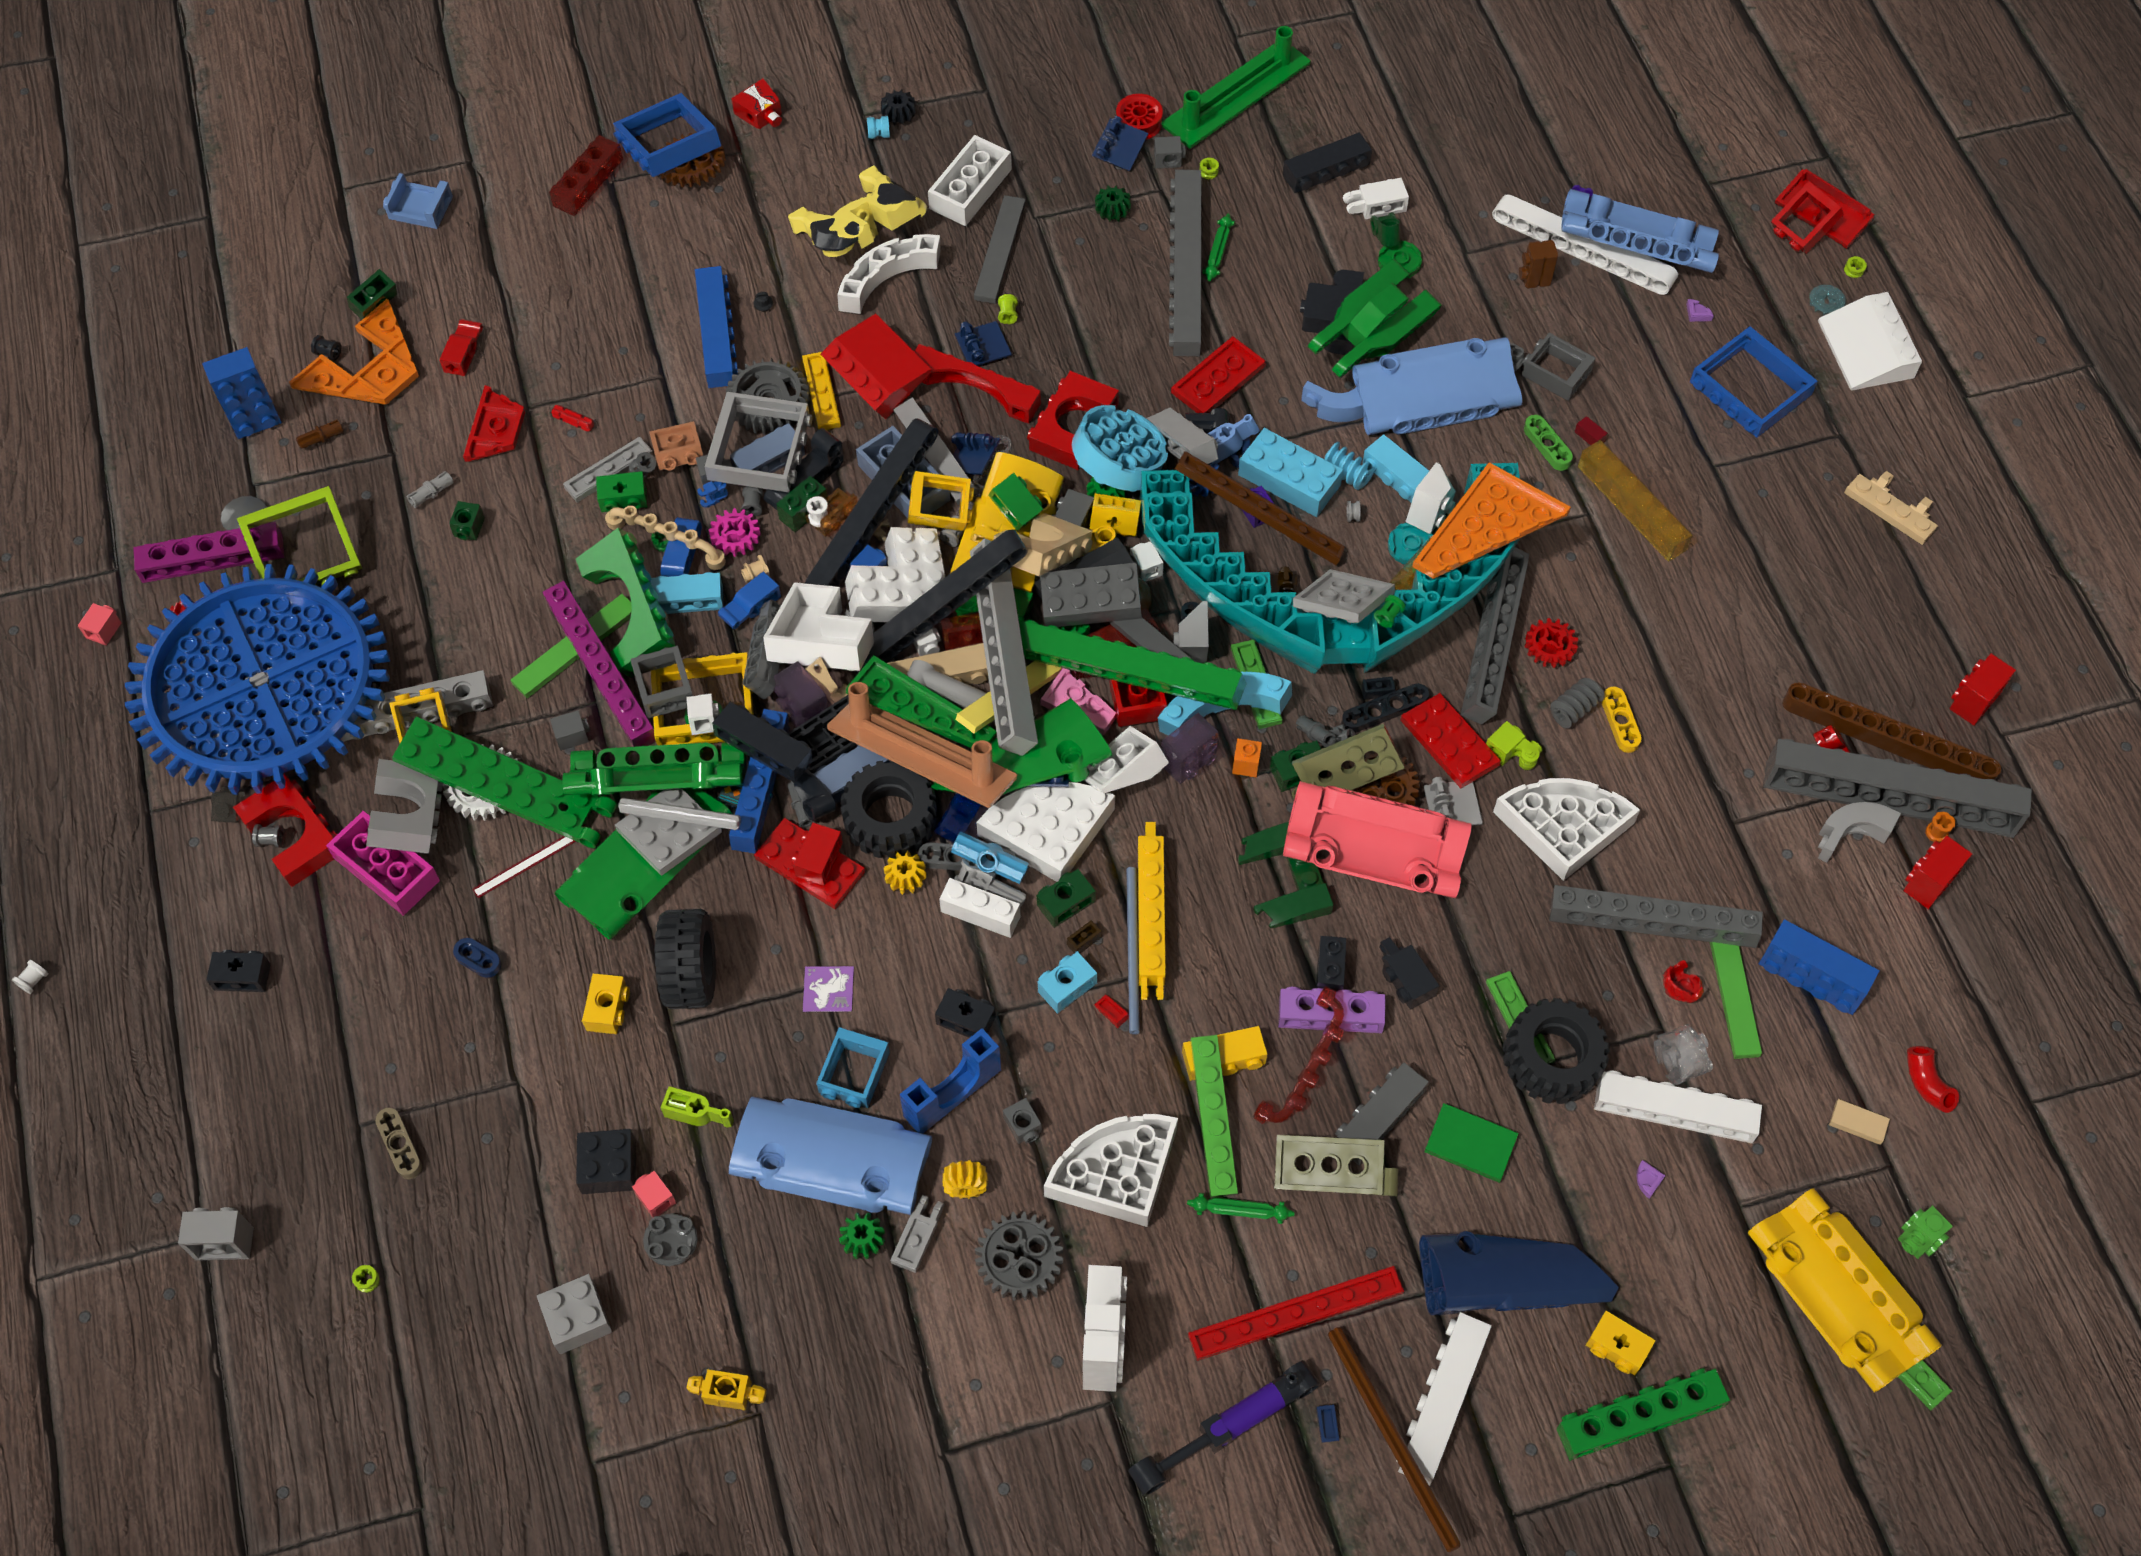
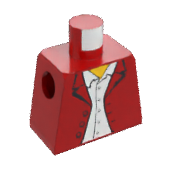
M764 79L759 80L731 98L734 114L757 129H761L767 124L778 127L782 122L780 100Z

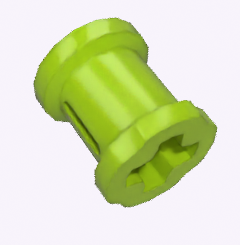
M1011 294L1000 296L998 299V305L1000 306L998 320L1003 324L1015 323L1018 318L1016 313L1017 297Z

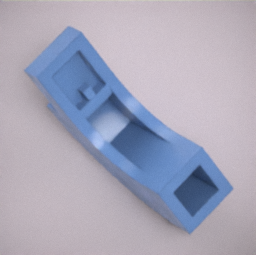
M1309 381L1304 385L1301 401L1310 407L1317 408L1318 418L1332 422H1349L1364 417L1363 405L1357 388L1346 393H1333Z

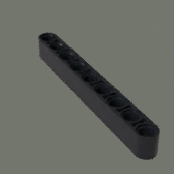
M918 418L912 420L807 577L805 584L835 587L840 585L850 570V563L864 549L938 436V429Z
M1007 530L874 632V644L862 668L873 655L888 663L1023 559L1028 550L1016 530Z

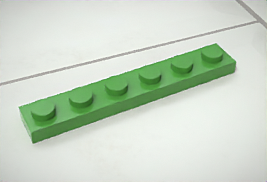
M1217 1035L1192 1037L1190 1042L1210 1198L1237 1195Z

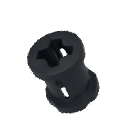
M321 335L313 338L311 343V352L313 354H323L332 361L337 360L341 354L342 346L339 341L332 342L326 340Z

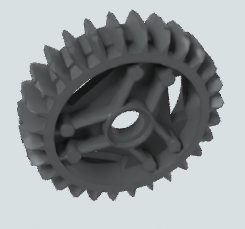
M762 358L761 363L757 364L753 360L752 366L745 364V370L738 369V375H732V381H728V388L726 389V393L733 392L760 397L771 396L775 399L810 404V391L802 371L798 372L797 367H791L789 362L783 365L781 359L775 363L772 358L770 362H765ZM785 382L796 390V395H789L784 384ZM740 412L736 413L734 420L738 421L740 427L745 425L747 431L753 428L756 434L759 430H762L764 435L766 431L771 430L773 432L776 428L788 423L790 425L792 422L798 423V421Z

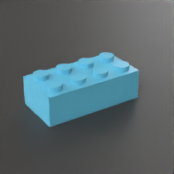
M1263 428L1240 458L1238 475L1257 486H1262L1270 493L1309 514L1318 517L1341 486L1343 469Z

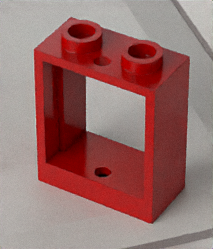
M1808 181L1772 219L1771 223L1774 228L1772 231L1780 239L1784 237L1790 241L1788 244L1796 252L1801 250L1807 254L1844 213L1841 206ZM1808 197L1828 214L1803 240L1783 223Z

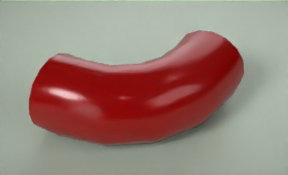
M1924 1046L1908 1048V1072L1917 1092L1924 1101L1944 1113L1953 1111L1958 1104L1959 1093L1957 1089L1948 1086L1939 1077L1935 1067V1051Z

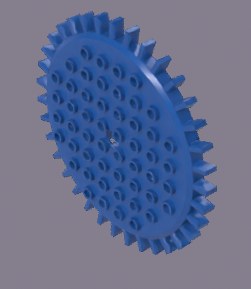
M266 564L264 579L254 580L249 567H243L244 581L233 584L231 578L225 572L221 574V582L224 588L212 592L210 586L203 581L199 585L204 597L196 602H193L184 593L181 594L179 597L186 609L179 615L164 608L162 612L167 621L170 622L167 628L163 630L154 625L147 627L150 634L158 639L155 645L151 646L137 643L136 645L141 655L148 656L147 663L129 662L128 665L133 674L143 675V680L125 682L124 686L129 694L142 693V698L125 702V707L130 714L144 710L146 713L144 716L129 721L134 732L150 726L153 729L137 740L144 750L159 741L162 743L160 747L150 754L152 760L158 765L172 754L175 758L165 767L172 777L187 765L191 767L184 777L188 785L193 787L203 772L209 774L205 785L210 792L215 793L222 777L230 778L228 788L233 795H238L242 779H251V785L256 794L262 793L263 777L273 776L278 787L283 789L286 785L283 773L295 769L297 775L305 781L308 779V772L304 764L316 759L319 766L325 770L329 768L328 760L323 753L331 747H334L337 752L346 755L348 750L340 739L347 732L360 739L364 736L361 728L354 724L358 716L374 721L377 717L372 708L364 706L366 700L384 701L385 699L381 689L371 688L372 682H383L390 679L387 670H373V664L390 662L387 650L371 652V647L387 643L383 631L368 636L365 634L366 631L380 625L375 614L358 621L357 617L369 610V607L364 599H361L351 607L346 605L355 596L349 585L337 596H334L332 592L338 586L334 576L330 575L320 588L315 586L319 578L315 569L310 568L304 581H297L298 573L294 565L288 566L285 577L282 579L275 578L274 568L271 564ZM349 654V657L343 658L344 655ZM324 664L327 665L325 668H320ZM266 672L269 676V684L266 682L262 686H257L258 689L254 688L249 678L257 673ZM331 683H335L334 686L328 687ZM276 685H281L279 688L274 689ZM308 693H312L310 697H305ZM258 695L255 699H251L252 696ZM344 701L342 705H337L339 702ZM289 703L287 707H282L284 704ZM234 705L232 709H228L229 706ZM316 712H321L319 715L314 716ZM266 713L264 717L259 718L261 714ZM211 715L209 719L204 720L206 716ZM293 722H298L295 726H291ZM238 724H243L240 728H236ZM183 726H187L186 729L181 730ZM275 732L274 735L268 736L269 733ZM219 734L217 738H213L214 735ZM304 740L307 741V742H305L304 744L299 745L302 741H304ZM246 743H251L250 746L244 747ZM191 745H196L194 748L189 749ZM279 751H283L282 754L276 755ZM228 753L227 756L221 757L222 754Z

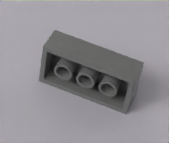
M1136 563L1052 571L1040 576L1043 615L1047 627L1049 625L1063 627L1142 618Z

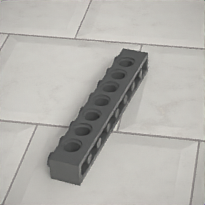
M1514 547L1489 582L1461 710V716L1481 725L1497 714L1529 559L1528 553Z
M1554 885L1549 921L1756 948L1762 935L1763 912Z

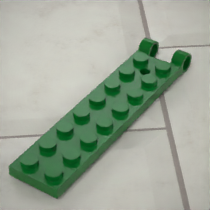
M415 717L392 756L393 761L592 849L596 848L601 835L591 828H582L589 814L593 810L602 816L611 818L618 807L615 801L604 796L599 797L592 794L565 795L562 780L419 717ZM561 804H566L568 806V809L566 811H561L559 809V806Z

